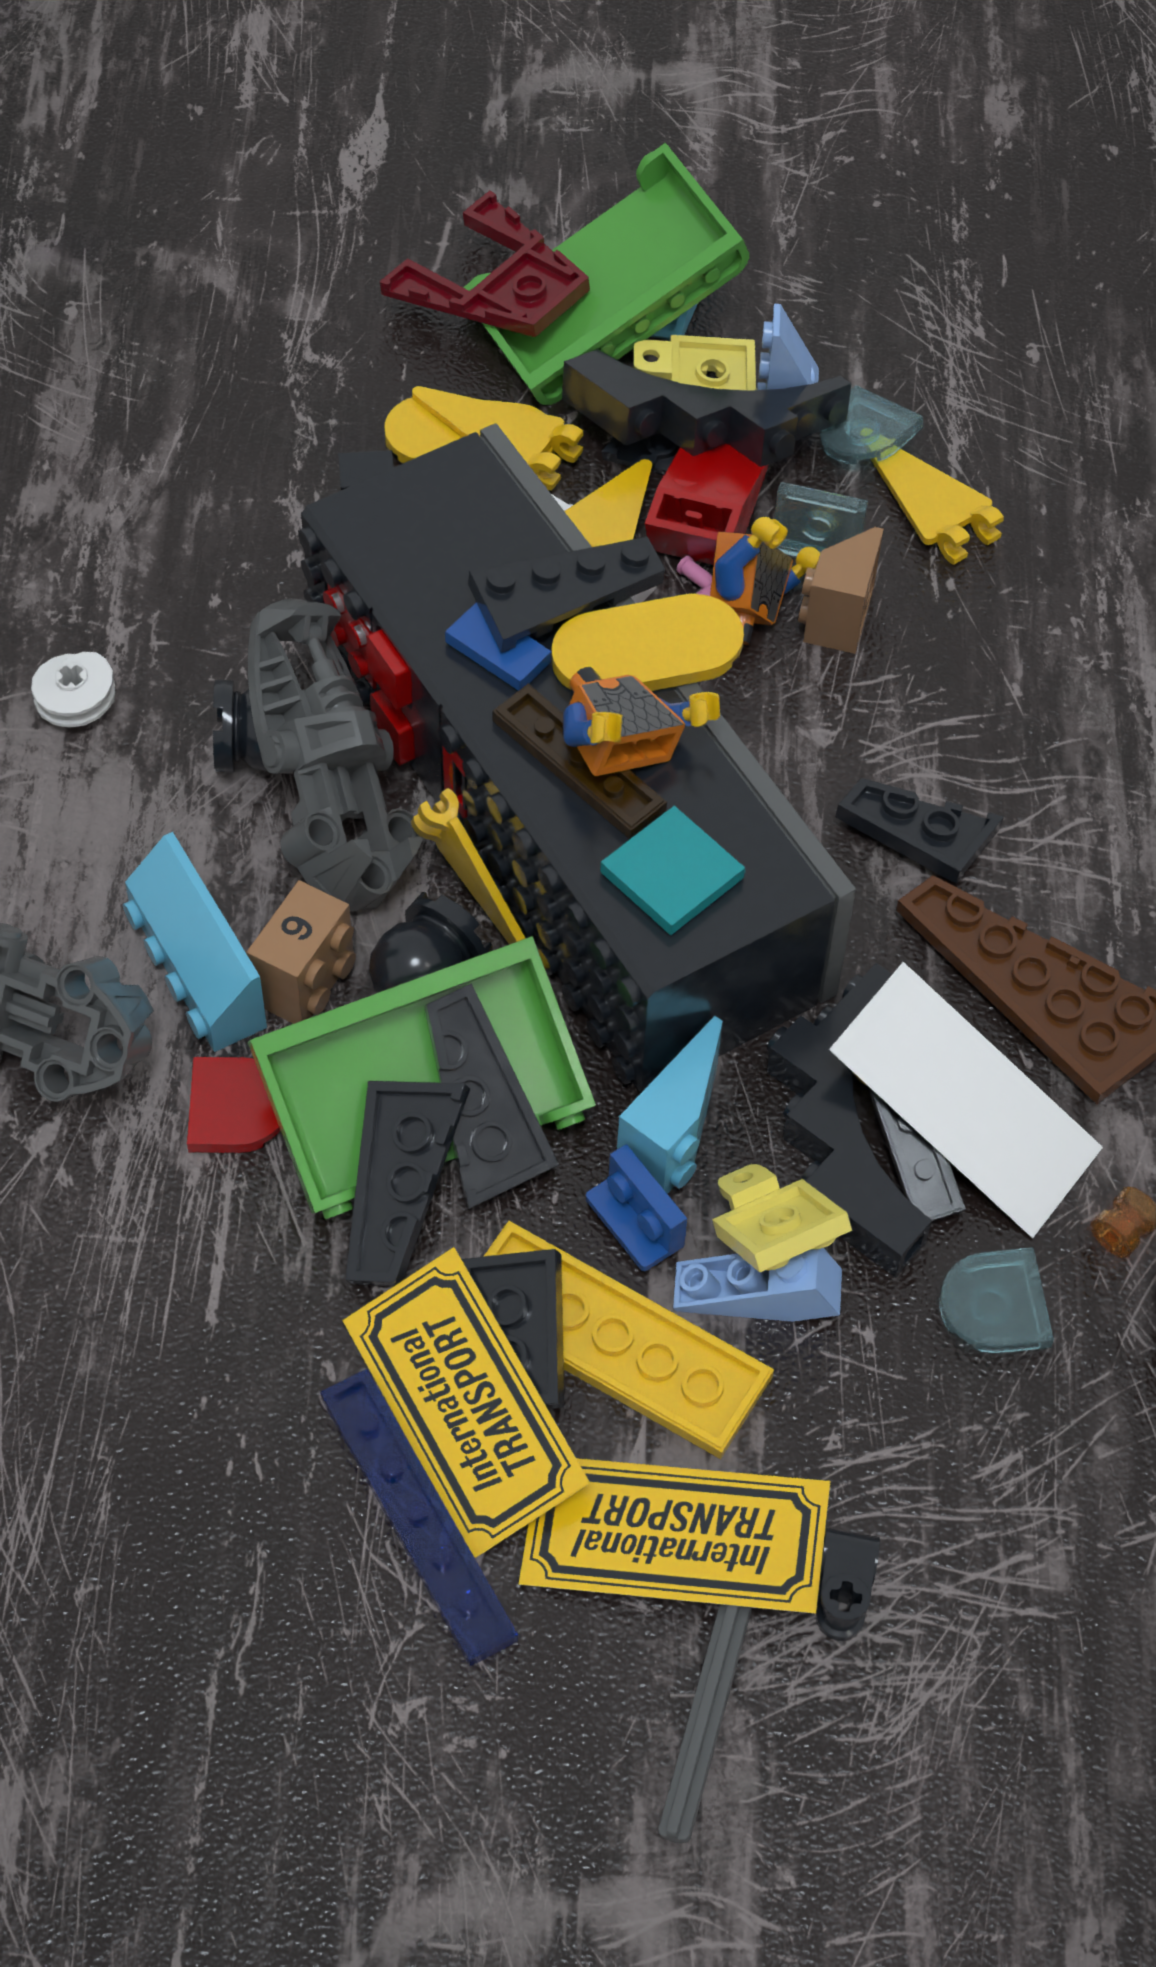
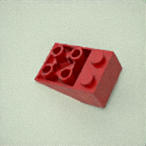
M723 444L696 456H692L680 448L657 487L645 521L646 535L655 551L681 558L690 556L694 561L714 565L718 532L746 533L769 464L760 467L728 444Z

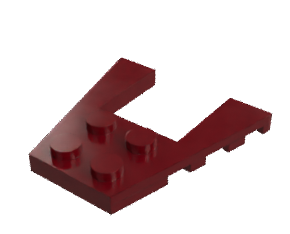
M490 190L463 212L464 226L515 251V253L472 290L469 291L408 258L379 281L381 294L384 296L531 337L538 336L590 291L589 277L558 249L553 252L544 244V237L535 229L530 231L520 221V215L509 206L504 208L497 202L496 194Z

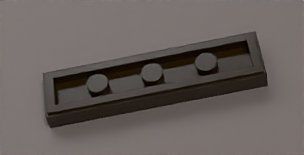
M529 683L492 711V721L629 840L666 812L667 801L632 771L624 770L594 776L578 748L569 746L564 741V713Z

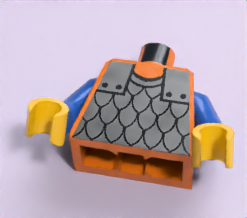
M769 517L758 518L752 525V534L718 532L710 596L725 602L737 613L743 625V645L750 644L754 624L773 625L776 622L783 595L801 583L799 578L806 573L808 567L816 569L821 553L814 547H804L796 557V565L792 567L793 559L777 548L787 536L788 530L779 521Z
M585 667L577 671L569 683L574 694L563 714V738L567 745L578 748L594 776L668 762L673 755L684 727H700L706 724L708 720H718L720 718L719 695L713 692L695 693L689 696V702L670 704L657 697L635 676L623 675L601 679L592 667Z

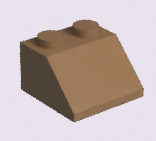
M871 528L822 550L816 569L807 568L802 594L809 595V597L804 596L798 618L799 623L806 624L803 642L856 654L875 586L883 528Z

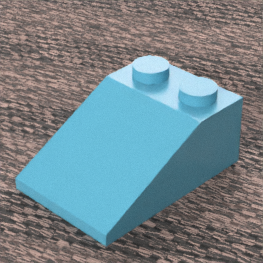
M716 1016L701 1029L619 1116L617 1149L627 1144L667 1194L674 1186L678 1189L685 1186L697 1168L695 1159L718 1065L723 1021Z

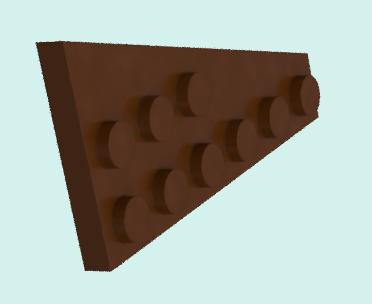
M934 875L898 900L896 911L1096 1104L1156 1059L1155 989L1148 986L1144 990L1122 979L1117 969L1052 936L1047 940L1027 930L1028 924L1013 916L1008 920L986 909L984 901Z

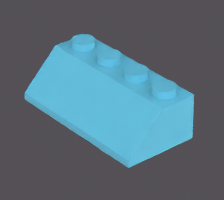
M171 832L164 835L125 881L129 901L123 904V908L134 930L142 928L147 936L144 939V945L154 965L157 966L162 963L168 972L165 975V981L171 995L176 1002L184 1000L190 1011L186 1012V1016L195 1036L198 1039L205 1036L213 1051L216 1052L267 1028L261 979L174 833Z

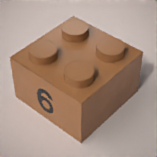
M298 880L246 952L260 975L265 1010L293 1024L311 1018L313 1014L319 1015L324 1010L330 998L331 988L338 978L344 979L347 977L356 959V954L353 952L352 936L354 928L351 926L349 904Z

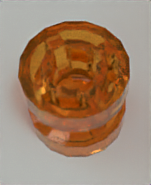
M1135 1187L1123 1188L1114 1197L1112 1202L1113 1208L1101 1211L1090 1224L1091 1231L1101 1246L1111 1254L1121 1258L1129 1257L1139 1247L1141 1243L1140 1237L1142 1235H1149L1156 1229V1203L1147 1194Z

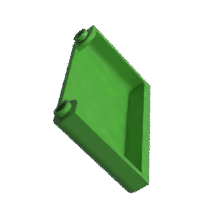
M666 143L645 155L636 171V178L640 188L552 250L555 252L558 249L589 277L590 291L536 337L481 323L533 396L542 405H551L562 400L564 361L596 349L618 360L634 349L636 342L648 339L737 276L748 263L749 252L741 236ZM491 273L480 274L474 277L463 288L469 291L472 290Z
M533 936L248 1041L311 1213L322 1211L324 1218L328 1219L354 1209L350 1199L355 1198L368 1081L440 1083L424 1007L471 983L539 1124L543 1125L554 1121L557 1130L585 1120L583 1110L596 1106ZM453 1142L450 1145L445 1162L456 1158Z

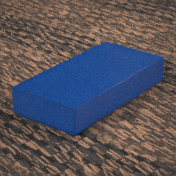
M477 603L445 631V642L518 691L530 683L551 663L552 651L529 636L518 639L515 648L501 653Z

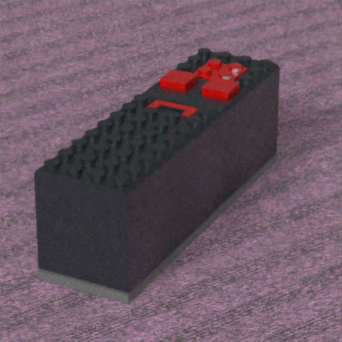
M497 423L481 429L480 436L477 432L469 434L309 504L301 512L302 529L298 530V537L305 553V559L301 560V567L308 586L303 592L304 598L307 601L329 604L340 611L341 618L332 631L331 637L354 679L363 706L368 704L371 707V711L376 713L378 729H385L389 733L394 748L393 758L400 766L409 762L436 802L441 800L439 796L447 788L455 793L459 802L457 818L466 830L503 899L514 912L512 915L525 938L533 936L539 948L538 952L548 975L556 973L563 982L561 989L569 1007L573 1011L582 1009L589 1019L587 1021V1029L594 1043L600 1048L607 1045L615 1056L612 1058V1064L617 1076L624 1084L633 1082L641 1094L714 1016L723 1021L719 1056L817 1006L818 1000L820 1003H823L837 995L856 888L721 713L718 720H708L706 724L700 727H684L670 761L629 769L667 801L666 811L675 805L745 867V876L741 881L670 935L600 872L601 861L629 839L492 721V711L518 692V690L445 642V631L476 603L468 586L469 571L592 547ZM631 597L614 605L606 601L593 607L592 611L635 604ZM573 617L553 624L551 632L535 638L532 634L528 636L552 651L555 634L565 622ZM552 657L551 663L529 683L563 713L569 706L574 694L571 688L568 689L557 679L552 667ZM696 682L654 690L652 692L657 697L672 704L689 702L690 695L704 691Z

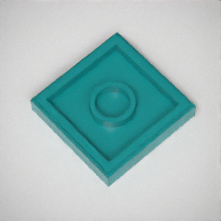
M674 805L602 860L600 872L668 934L672 935L741 881L745 876V867Z

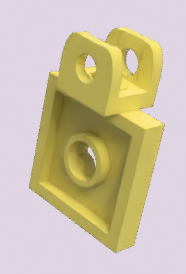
M671 335L670 341H638L634 344L633 368L683 384L714 389L756 390L755 340ZM645 355H654L658 360L648 362L643 357ZM707 371H714L716 377L719 378L707 377Z
M757 1164L747 1165L718 1179L720 1192L729 1201L731 1211L712 1219L717 1237L758 1272L781 1268L791 1258L810 1249L827 1247L837 1237L852 1231L847 1212L803 1179L780 1189L776 1175L767 1168Z

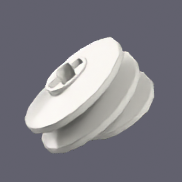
M97 652L64 654L51 658L42 664L32 677L31 691L34 697L35 708L43 719L56 726L78 727L99 719L111 707L115 699V681L111 666Z

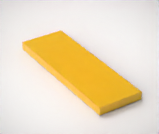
M508 1221L484 1256L556 1249L561 1253L564 1370L721 1459L771 1381L774 1369L522 1227Z

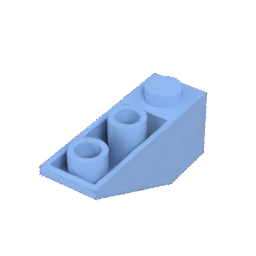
M774 304L772 322L764 321L762 348L769 349V353L761 352L759 379H766V383L758 382L757 390L784 389L817 383L819 380V368L781 304Z
M824 1248L810 1249L791 1258L781 1268L764 1270L762 1272H758L738 1254L680 1261L676 1263L673 1309L676 1312L791 1322L839 1316L842 1268Z

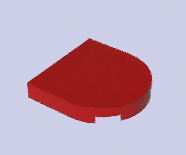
M193 1057L187 1135L188 1152H251L262 1148L263 1143L269 1141L281 1131L253 1058Z

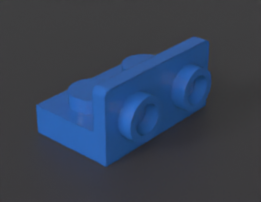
M627 1144L611 1153L609 1176L605 1181L586 1192V1202L642 1271H647L684 1247L687 1218Z

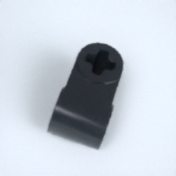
M831 1528L825 1529L816 1623L820 1631L827 1637L837 1641H847L854 1638L862 1630L865 1615L871 1601L872 1586L879 1556L880 1537ZM839 1603L847 1604V1612L839 1610Z

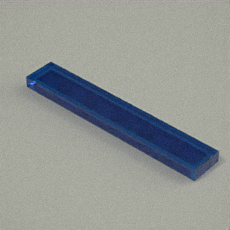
M368 1369L321 1391L322 1402L469 1666L471 1667L518 1642V1633Z

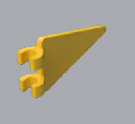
M416 386L412 389L414 401L462 437L477 432L480 436L481 429L497 423L548 490L552 491L561 480V474L555 472L561 464V458L574 463L583 452V447L577 445L583 437V430L575 425H564V420L560 417ZM550 446H551V447L553 448V450H554L560 457H558L557 455H555V454H553V453L546 452V451H547V450L550 448Z
M869 431L861 433L860 443L921 541L926 545H932L937 542L941 553L949 563L954 565L967 558L968 552L961 545L969 541L970 535L962 527L969 523L976 536L985 545H989L1001 538L1002 533L995 526L1003 522L1004 516L997 508L992 506L990 498Z
M640 460L565 510V513L592 547L632 540L634 538L652 468L650 460Z
M449 788L442 791L439 796L441 800L435 803L432 809L427 801L420 804L418 814L411 820L414 831L419 836L436 842L440 852L509 945L526 939L466 830L457 818L459 802L455 793Z

